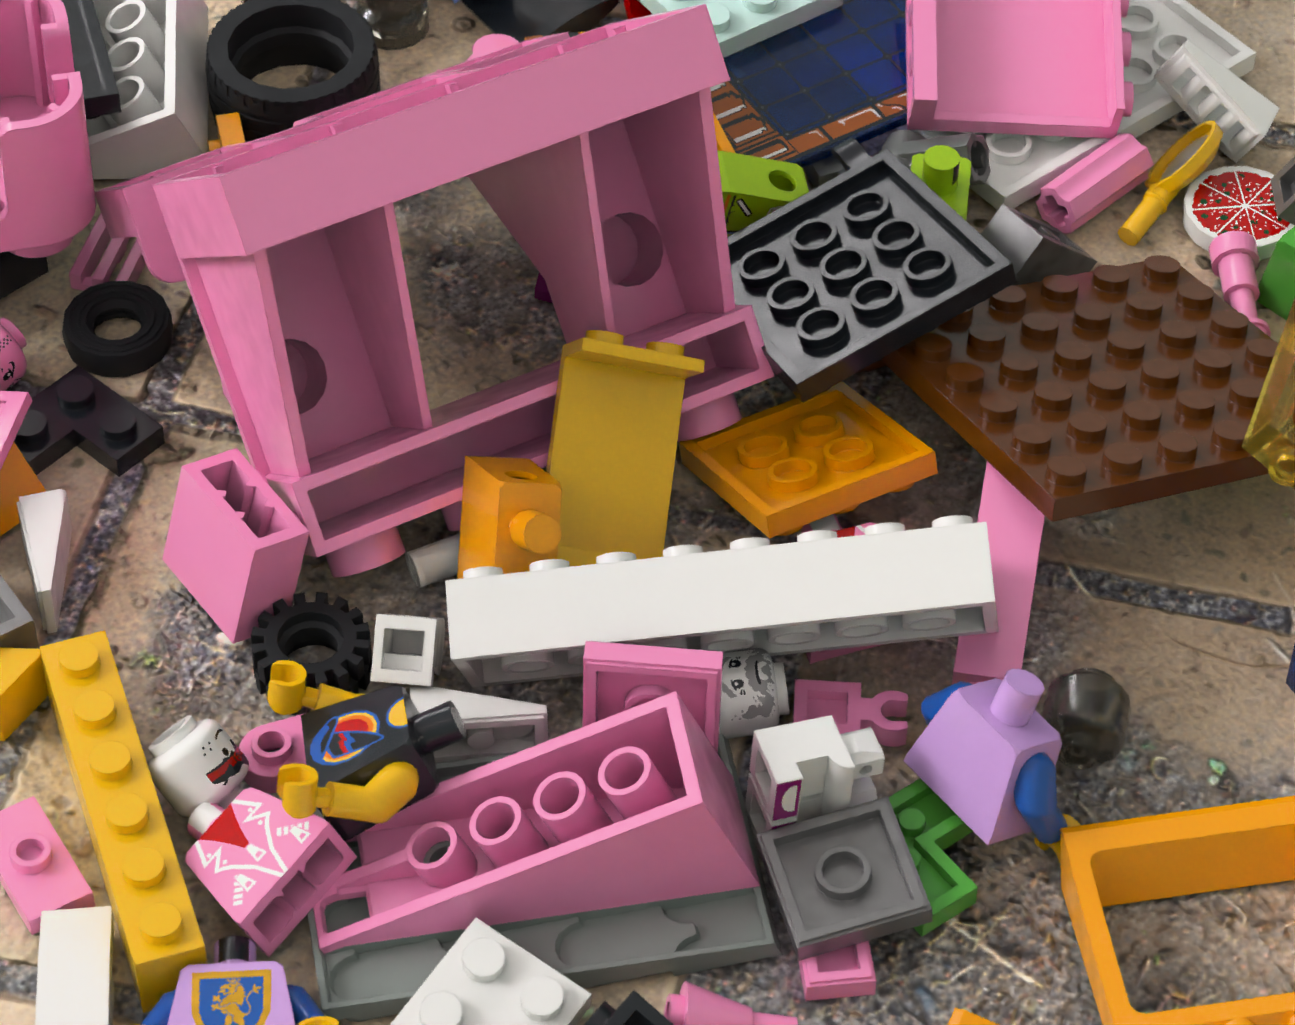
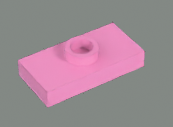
M35 796L1 810L0 882L31 935L40 932L41 911L94 907L95 901L91 888Z

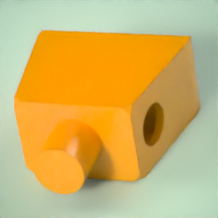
M465 456L457 579L463 578V572L470 568L493 566L502 568L503 574L530 571L529 565L536 561L557 559L558 544L561 539L560 513L562 489L560 482L528 458Z

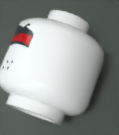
M191 715L186 716L163 732L148 748L153 755L148 768L154 785L173 809L183 817L190 818L192 812L202 803H217L226 809L242 791L238 785L245 779L249 770V761L224 728L213 719L207 718L196 722Z

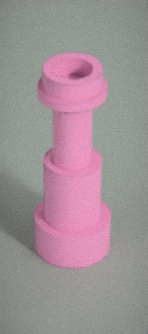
M1229 231L1220 234L1210 243L1209 255L1213 273L1221 281L1224 301L1238 312L1247 316L1250 322L1270 337V327L1266 321L1258 318L1255 303L1260 296L1256 276L1260 259L1256 240L1251 234L1243 231Z

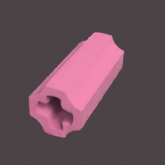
M1121 133L1110 139L1040 189L1041 195L1036 204L1042 220L1047 221L1063 234H1069L1148 179V171L1154 165L1148 147L1139 143L1133 134Z

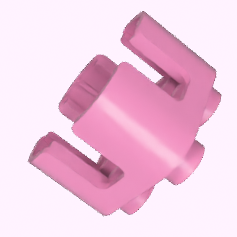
M0 0V253L9 251L17 256L26 258L48 257L64 250L72 242L74 236L90 223L96 210L82 79L80 71H74L68 17L62 0Z

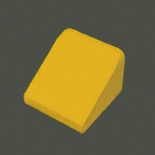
M0 647V741H5L48 696L40 649Z

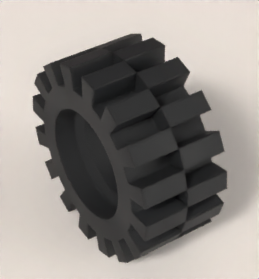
M305 592L293 594V606L288 607L282 598L273 603L274 616L264 610L258 617L259 627L253 626L251 633V652L254 678L256 677V686L260 694L266 693L268 696L271 666L274 662L279 660L294 661L287 656L299 648L312 645L325 646L335 650L336 653L332 657L317 663L297 662L306 670L307 687L317 689L319 684L323 683L359 694V688L367 689L372 670L370 629L368 622H363V613L357 607L349 611L348 600L338 596L333 605H330L328 603V593L316 592L315 602H306ZM307 707V713H308V712L311 711V708H308V707Z

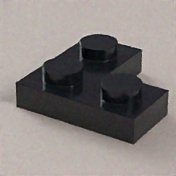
M79 365L32 398L33 401L14 440L36 475L77 446L118 477L165 443L162 425Z

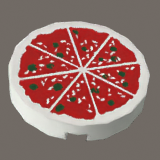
M1223 166L1204 172L1190 183L1184 197L1182 218L1184 229L1195 244L1208 252L1210 243L1220 234L1229 231H1243L1255 238L1259 259L1264 260L1271 257L1279 239L1295 225L1277 217L1270 181L1275 175L1248 166Z

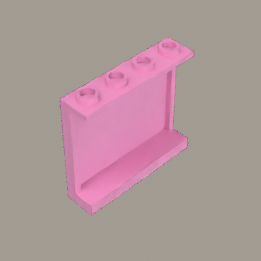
M905 0L907 130L1112 139L1118 132L1122 117L1131 116L1134 101L1133 83L1124 81V67L1129 66L1131 58V33L1122 32L1121 17L1125 18L1127 16L1129 0Z

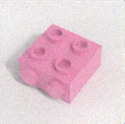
M235 448L182 466L162 560L229 640L235 644L251 638L253 626L259 627L258 617L264 610L274 616L273 603L283 598L288 607L292 606L293 594L296 590L310 531L304 526L298 515L291 511L269 486L266 477L260 471L255 470L241 452Z

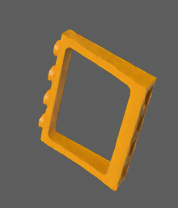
M1295 796L1060 829L1061 890L1102 1025H1295V992L1153 1013L1137 1012L1129 1003L1102 907L1295 880Z

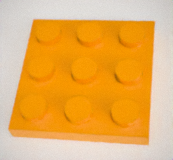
M843 381L804 403L795 398L742 418L737 423L720 431L679 442L682 464L769 539L775 536L794 534L803 525L832 514L848 513L856 509L860 503L889 492L905 491L911 488L915 482L938 474L936 453L932 448Z

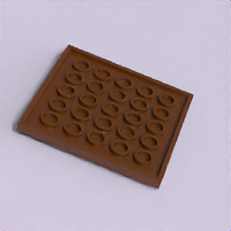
M1155 255L1146 258L1142 262L1121 266L1102 265L1096 267L1094 271L1068 276L1049 275L1043 278L1042 281L1016 286L1011 285L991 296L986 301L973 306L938 326L933 331L920 336L881 359L888 368L1051 522L1295 468V357L1286 351L1280 343L1271 339L1250 322L1247 316L1235 310L1214 293L1211 287L1199 281L1183 268L1177 260L1170 256Z

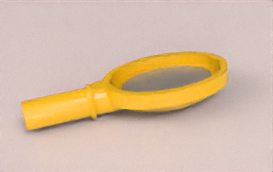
M1215 121L1203 122L1188 131L1152 167L1148 174V179L1145 180V186L1148 190L1143 195V200L1118 230V236L1124 243L1131 246L1137 245L1159 216L1167 212V206L1179 191L1195 180L1212 162L1218 152L1223 136V131Z

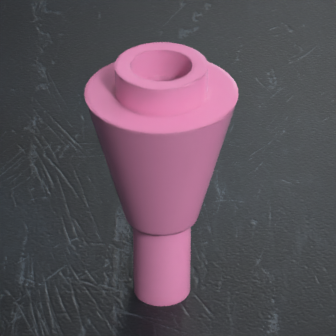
M684 981L679 995L668 994L664 1009V1017L674 1025H798L797 1017L753 1012L751 1007L687 981Z

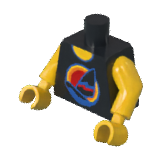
M279 660L271 666L267 700L273 711L281 715H291L297 713L303 706L311 708L310 712L301 715L306 765L301 763L286 764L280 767L278 771L277 794L282 798V807L288 815L297 819L313 815L317 807L325 820L332 825L344 841L357 836L376 824L389 821L399 811L432 794L439 785L434 752L467 738L463 721L451 700L419 713L405 688L398 685H392L367 694H356L320 683L318 688L315 689L306 686L307 673L305 668L299 663L290 660Z

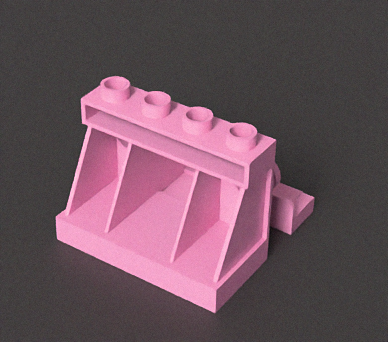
M706 4L613 22L572 37L569 36L568 32L528 39L295 121L292 128L252 141L227 145L95 192V197L110 238L136 237L147 268L159 281L174 283L186 280L221 378L223 394L231 406L250 463L255 470L260 471L266 477L269 486L290 510L298 515L301 522L310 531L304 555L316 558L325 555L333 577H346L362 573L402 556L406 550L397 526L441 509L448 531H460L465 456L528 458L541 468L547 467L561 360L435 409H429L393 202L462 177H469L545 279L566 344L585 337V333L588 330H602L623 335V345L646 349L647 342L673 343L684 347V356L705 360L703 373L685 379L677 442L706 436L737 423L742 419L734 392L775 377L761 348L764 346V342L752 305H735L710 87L729 81L730 77Z

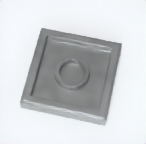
M888 796L756 834L757 848L798 961L933 922L932 907Z

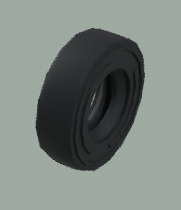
M108 281L91 286L73 298L64 311L63 340L72 361L87 372L103 377H128L147 371L163 359L171 347L172 315L163 296L149 286L132 281ZM114 318H129L136 320L141 325L137 333L120 340H107L95 334V329L98 325Z

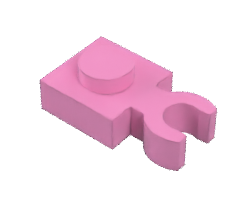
M795 679L793 723L832 715L840 734L871 727L879 744L888 747L903 746L906 744L908 722L900 720L891 721L886 719V717H906L908 694L891 690L881 692L873 698H861V682Z

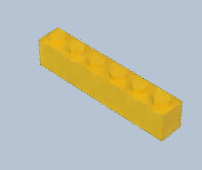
M104 630L40 646L39 648L50 704L110 905L112 906L143 1013H146L153 1009L164 993L176 990L179 973L184 967L192 964H207L204 941Z

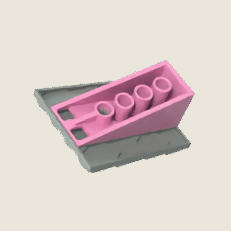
M674 691L520 752L436 763L439 785L432 794L399 811L389 821L376 824L345 841L357 858L308 913L322 1011L327 1016L337 1020L347 1019L354 1022L399 1014L475 918H478L582 988L670 971L674 976L782 955L736 767L733 762L729 739L723 734H719L717 753L677 691ZM316 807L314 814L325 819Z

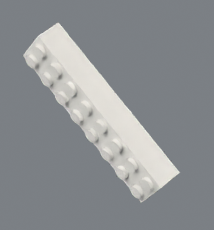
M952 515L932 521V528L905 530L904 524L890 522L866 527L864 529L865 535L838 538L837 532L832 530H814L799 534L797 542L770 545V540L767 538L750 537L732 541L729 550L703 552V547L699 545H677L664 549L663 557L636 560V554L612 552L596 557V564L570 567V563L567 560L547 559L531 563L529 565L530 571L503 574V569L499 567L483 566L470 568L463 572V578L445 580L450 659L472 687H483L583 676V657L586 641L721 652L762 648L770 656L999 632L987 522L973 523V518L970 516Z

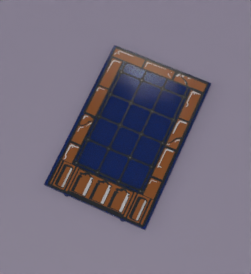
M844 0L843 6L724 57L730 80L710 87L713 112L735 153L795 163L802 168L832 156L831 148L851 137L860 144L907 124L905 0Z

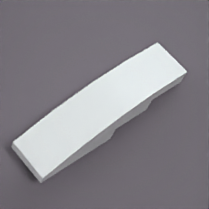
M112 906L41 911L35 1025H113L115 991L112 964L115 928Z

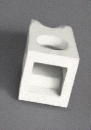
M388 613L376 614L371 681L433 686L434 675H440L442 667L445 619Z

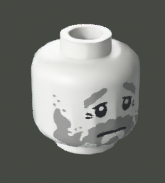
M762 648L723 652L719 734H723L727 739L753 736L754 730L778 726L779 715L789 714L783 662L773 663L769 653Z

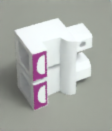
M832 715L754 730L749 767L751 773L748 776L745 807L755 837L758 833L877 800L876 788L870 776L883 773L885 757L873 729L869 727L840 734Z

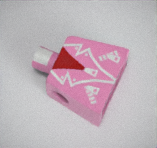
M253 787L242 790L226 809L217 803L200 804L190 815L187 824L188 833L197 841L186 852L185 863L230 917L268 957L271 956L357 858L355 853L328 821L315 814L302 819L292 818L282 807V800Z

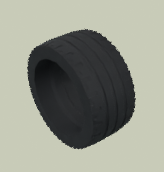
M248 0L244 4L236 6L235 9H231L227 15H224L216 23V27L212 29L211 35H209L205 67L209 104L215 124L216 115L239 112L245 142L292 128L295 121L380 92L379 57L372 28L361 13H358L355 8H351L349 4L341 2V0ZM308 65L328 69L335 73L330 79L308 87L281 89L260 85L251 80L260 73L280 66Z

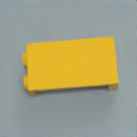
M588 330L585 333V337L562 346L546 472L561 484V539L558 544L557 559L569 561L570 567L596 564V557L612 552L636 554V560L663 557L685 379L703 373L705 360L684 356L683 346L656 341L647 342L646 349L623 345V335L602 330Z

